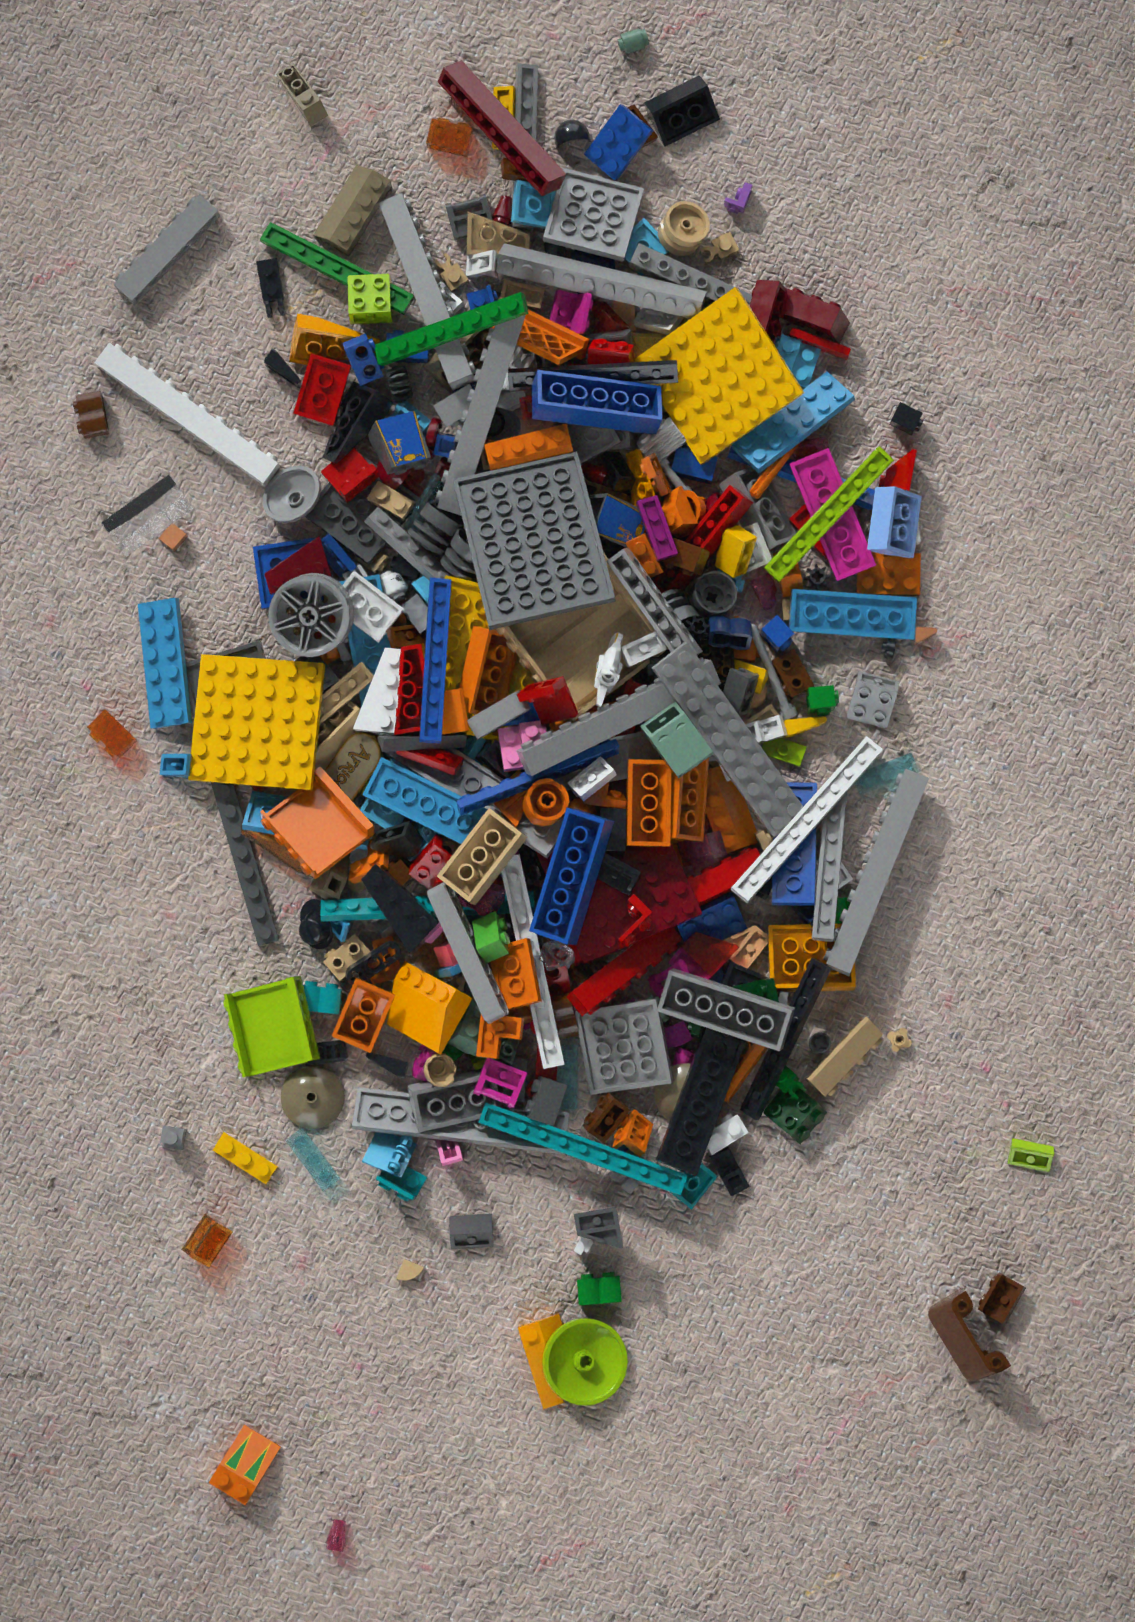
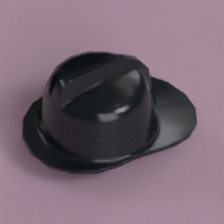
M496 407L486 439L499 441L518 436L521 430L519 417L508 409Z
M311 899L302 906L299 935L312 948L317 950L324 949L332 942L333 931L330 921L321 922V901Z

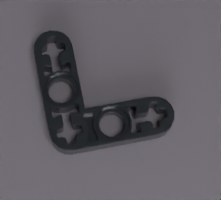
M394 941L385 942L350 965L346 970V978L351 987L356 979L352 977L353 971L359 973L361 980L374 985L370 978L400 958L401 949L399 945ZM390 947L392 949H395V954L393 956L391 954H387V949ZM380 953H382V955L384 956L386 960L385 962H383L381 956L379 955ZM370 959H378L379 965L376 968H369L368 961Z

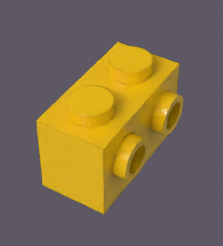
M739 525L726 529L722 534L720 549L716 554L715 566L732 578L745 574L757 537Z

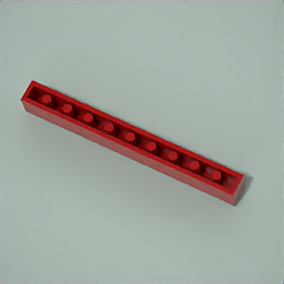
M750 847L739 852V856L733 859L732 857L723 859L720 862L721 865L717 867L709 866L701 871L702 874L696 877L693 875L688 876V882L699 907L732 892L731 887L760 856L758 849L754 848L751 850ZM565 944L575 965L582 964L583 961L576 945Z

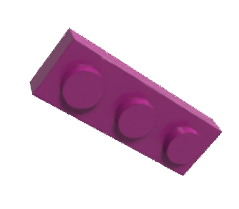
M655 495L637 501L636 504L657 562L677 556L678 552L658 496Z

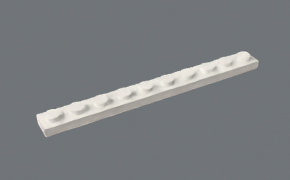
M866 736L731 887V891L748 903L877 759L883 749Z
M517 854L511 858L501 873L516 941L524 938H529L531 941L542 1002L531 1004L530 1009L543 1069L565 1064L537 934L529 931L533 914L520 854Z

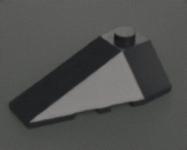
M353 382L342 400L341 406L343 410L341 416L336 417L335 424H337L335 433L330 435L322 458L335 464L340 462L369 434L375 421L384 419L393 402L377 390L364 385L360 386L359 383Z

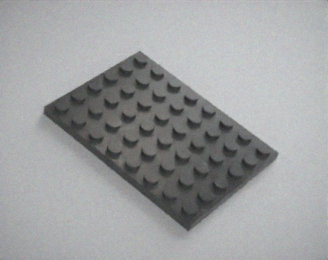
M577 451L453 479L489 630L616 602Z

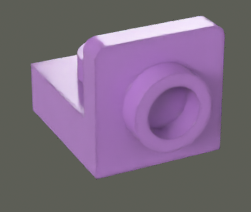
M745 182L743 188L739 187L735 196L736 200L726 197L724 206L727 207V210L736 214L738 212L744 213L753 185Z

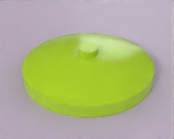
M591 1318L574 1319L555 1330L547 1341L542 1359L543 1373L553 1392L567 1402L585 1406L603 1402L611 1397L622 1384L628 1364L626 1347L620 1335L608 1324Z

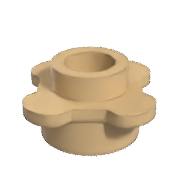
M900 1028L896 1032H889L887 1035L888 1040L892 1044L891 1049L894 1052H898L903 1047L909 1048L912 1044L911 1040L907 1037V1029Z

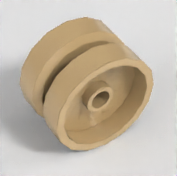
M682 201L672 205L658 227V238L662 246L674 255L686 256L694 253L705 239L710 228L707 213L693 202Z

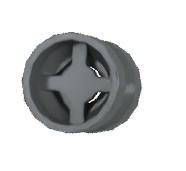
M815 1033L809 1039V1048L817 1054L825 1053L831 1046V1040L825 1033Z

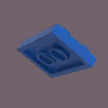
M620 104L584 155L614 181H617L654 130L627 107Z
M732 892L701 906V916L677 925L686 949L691 955L709 947L711 944H716L747 929Z

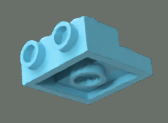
M782 334L780 339L776 338L775 347L801 388L804 389L810 383L821 349L801 343V340Z

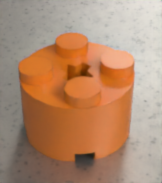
M549 778L540 779L524 795L522 802L524 814L534 825L550 826L555 824L564 815L569 805V795L566 788L555 780ZM544 799L545 802H549L550 804L546 806V804L542 803V800Z

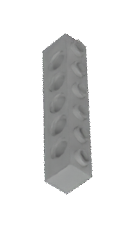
M638 243L628 265L629 268L653 279L707 291L705 303L712 304L734 288L732 285ZM739 289L749 305L752 295Z
M629 547L622 549L606 561L670 652L684 642L690 645L697 656L703 652Z

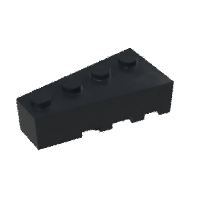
M378 862L362 877L363 884L410 954L439 923L438 918Z

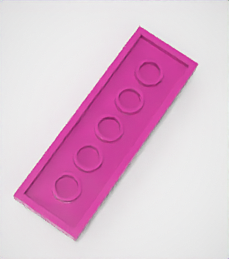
M827 448L789 464L810 517H812L843 484L831 452ZM851 506L820 538L836 581L876 566L871 551L867 550L868 543L853 506Z

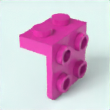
M556 290L550 320L583 335L589 326L587 317L593 306L592 294H574Z

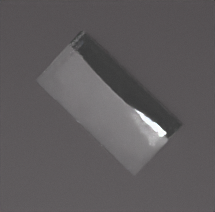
M168 474L103 520L101 524L126 557L194 508L170 474Z

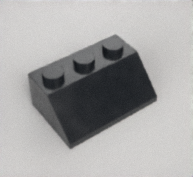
M699 75L644 102L649 119L664 147L720 120L709 87Z

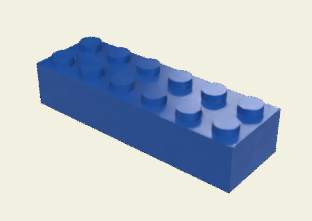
M537 370L532 383V419L656 435L662 422L661 386Z
M566 808L529 929L530 932L567 945H577L614 821L579 809Z

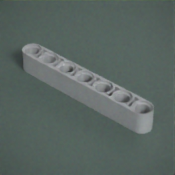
M444 882L427 891L428 898L484 1020L490 1024L508 1015L507 1004L491 969L476 950L474 932L455 891Z

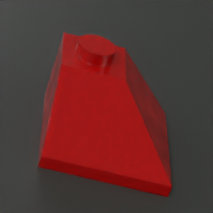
M912 449L886 470L885 475L880 476L878 487L895 486L910 491L917 450Z

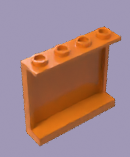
M321 766L314 771L313 791L298 789L269 812L260 811L262 818L260 822L263 827L275 834L274 838L281 846L284 844L288 849L287 853L294 861L297 859L301 863L300 867L306 875L310 874L314 879L318 878L375 834L374 825Z

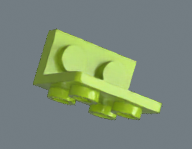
M389 274L349 275L347 278L350 324L392 323Z

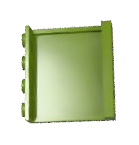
M293 976L266 985L224 994L223 1004L228 1012V1026L233 1033V1048L238 1055V1070L242 1077H250L320 1059L301 976Z

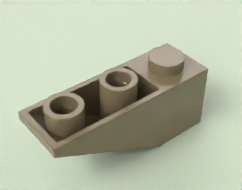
M294 63L276 74L310 126L328 116L320 98Z
M351 853L318 878L313 879L309 890L324 899L339 900L347 882Z

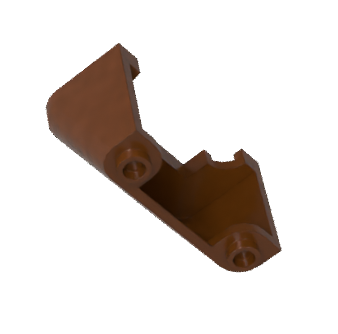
M960 1288L932 1305L928 1311V1317L962 1375L967 1380L977 1381L1000 1373L1011 1367L1003 1353L999 1351L988 1353L986 1350L982 1351L962 1319L971 1313L973 1303L968 1293Z

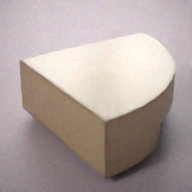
M404 1259L396 1279H413L422 1272L424 1267Z

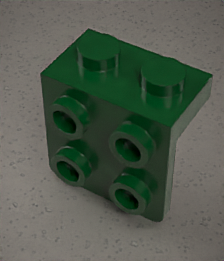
M800 1088L795 1092L799 1097L797 1100L789 1092L785 1094L780 1091L765 1108L764 1114L798 1144H801L808 1139L816 1125L823 1121L827 1111Z

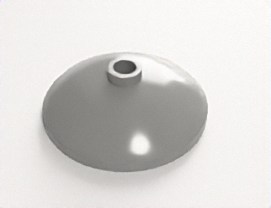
M292 466L280 471L270 480L264 491L263 507L270 518L280 523H291L305 517L315 507L320 497L321 483L314 471L305 466Z

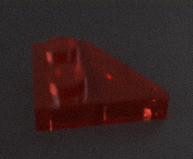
M695 931L680 946L710 977L739 948L736 944Z

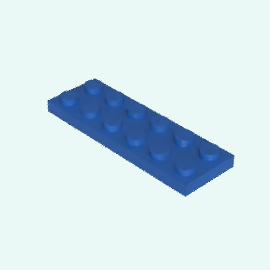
M786 782L803 807L817 792V783ZM817 826L772 875V905L815 906Z

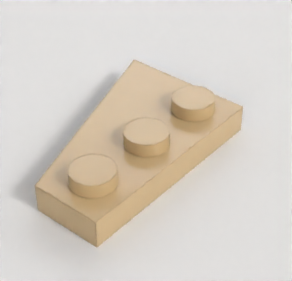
M467 211V254H478L490 250H495L498 254L504 243L530 249L529 233Z

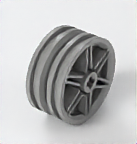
M319 573L303 574L287 581L276 591L269 607V625L275 639L289 652L305 657L319 656L333 650L347 638L354 622V606L348 591L336 579ZM301 591H306L308 593V597L306 599H303L300 596ZM323 595L328 596L329 601L327 603L321 600ZM288 607H292L295 610L294 614L289 615L286 612V609ZM310 610L312 611L311 614L315 615V618L311 619V621H309L308 616H305V613H308ZM330 615L335 616V623L329 622L328 618ZM295 627L301 628L300 635L294 634L293 630ZM316 631L322 633L321 639L315 638L314 634Z

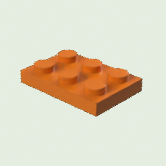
M871 552L876 566L857 573L856 593L920 596L921 553H914V558H906Z
M524 938L510 942L508 944L509 954L491 961L493 976L507 1004L508 1010L542 1002L530 939Z

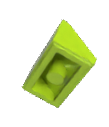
M1012 1138L1007 1164L1050 1172L1054 1157V1147Z

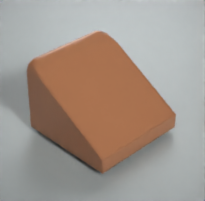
M171 523L158 539L175 552L188 535Z
M917 627L915 629L914 646L934 636L937 633V629Z

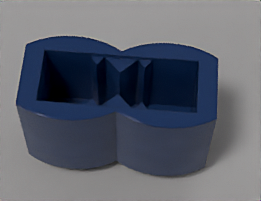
M720 615L709 617L708 625L710 627L707 629L709 634L707 640L710 646L717 648L729 646L736 650L750 649L752 641L751 621L744 618L729 619Z

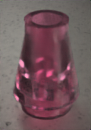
M333 1519V1524L325 1542L327 1550L343 1552L344 1547H346V1521Z

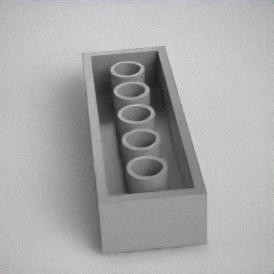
M673 968L669 970L657 1011L781 1051L795 1008Z

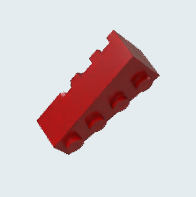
M423 643L401 647L400 681L397 691L398 707L396 708L397 721L394 735L420 732L425 644Z

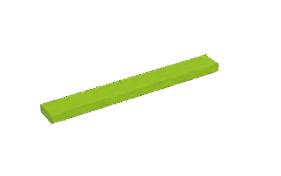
M878 446L768 562L764 569L779 583L884 472L894 459Z

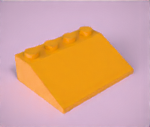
M810 924L768 925L769 978H774L776 991L796 992L811 959L815 958L826 964L827 961L823 960L827 949L833 948L835 941L812 940L813 926ZM835 924V929L840 930L842 924ZM855 963L849 976L831 969L821 991H854L856 988Z
M404 961L394 979L392 993L395 994L388 1013L387 1025L441 1055L472 998Z

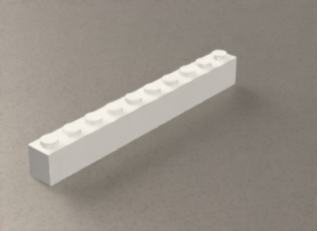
M108 343L94 362L99 369L266 487L280 468L277 463L278 459L269 452L265 454L260 451L261 446L253 440L250 442L246 441L243 438V433L236 428L233 430L226 426L227 422L221 417L217 416L214 418L209 414L211 411L204 405L200 404L197 406L192 402L194 399L186 392L181 394L176 391L177 386L169 380H166V382L162 381L159 378V373L152 368H149V370L142 366L143 362L137 357L133 356L130 358L125 354L127 351L118 344L113 346L111 343Z

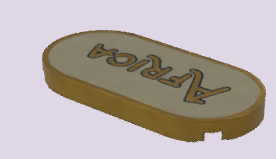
M366 732L352 734L324 770L352 802L358 798L368 784L380 758H383L378 738Z

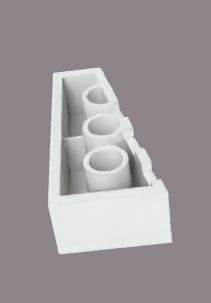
M384 649L353 727L356 732H366L380 736L394 735L397 721L396 708L398 707L397 691L400 681L401 649Z

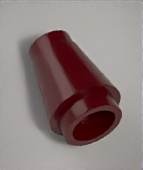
M501 196L493 213L492 220L509 226L512 216V198Z

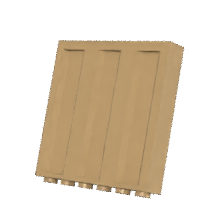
M607 562L616 602L495 629L507 639L506 644L512 652L516 651L520 657L519 662L526 670H530L534 683L564 676L579 714L577 717L563 721L573 722L596 705L597 688L594 687L597 662L599 655H604L607 651L611 637L615 633L623 634L622 647L656 631ZM665 651L660 652L652 657H659ZM621 654L620 662L623 666L619 674V680L613 686L610 693L650 663L649 658L627 667Z

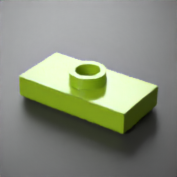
M777 738L763 742L762 749L768 757L800 767L806 746L783 738Z

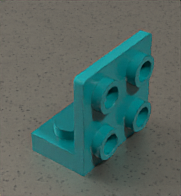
M409 1166L406 1167L402 1178L384 1171L376 1177V1180L379 1181L378 1186L387 1191H390L392 1188L398 1192L396 1196L406 1202L410 1199H416L427 1179L425 1175Z

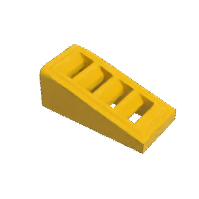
M819 716L785 720L784 724L787 731L785 738H790L821 726L827 722V717Z

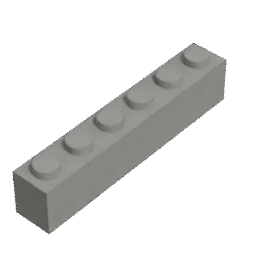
M201 194L191 198L187 203V208L174 216L172 219L173 223L168 228L164 227L159 232V237L154 242L146 245L144 253L131 261L129 269L125 273L121 272L116 277V282L114 283L116 289L135 306L220 217L218 210Z

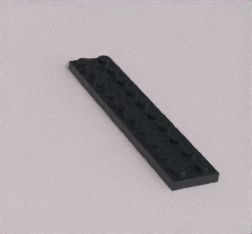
M730 961L726 967L721 984L733 987L768 979V977ZM704 1027L656 1161L692 1176H697L746 1040Z

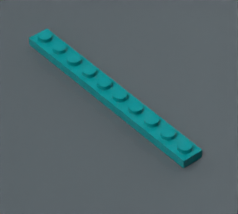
M528 891L532 913H534V891ZM506 892L485 893L476 905L468 902L461 895L456 894L465 915H487L494 911L497 914H510ZM415 896L436 916L428 896ZM373 898L321 900V922L386 919Z
M485 1103L478 1122L679 1196L682 1194L688 1177L684 1173L489 1103Z

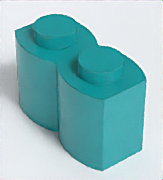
M305 981L303 987L309 1011L340 1015L343 989H338L339 984L326 983V987L317 986L318 982Z

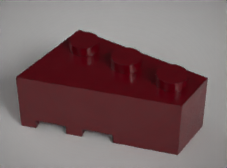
M786 288L787 297L782 319L802 328L806 326L814 329L819 336L825 333L833 337L835 343L840 344L850 324L841 306L832 301L826 303L816 295H811V297L804 295V292L797 288L792 290Z
M320 536L264 574L271 595H274L287 581L303 574L319 573L332 577Z

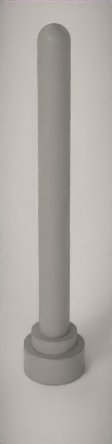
M751 624L752 639L781 705V712L779 713L783 716V720L790 719L798 715L795 706L788 702L755 624Z

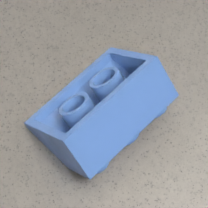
M895 486L875 487L867 550L884 555L914 558L922 496Z

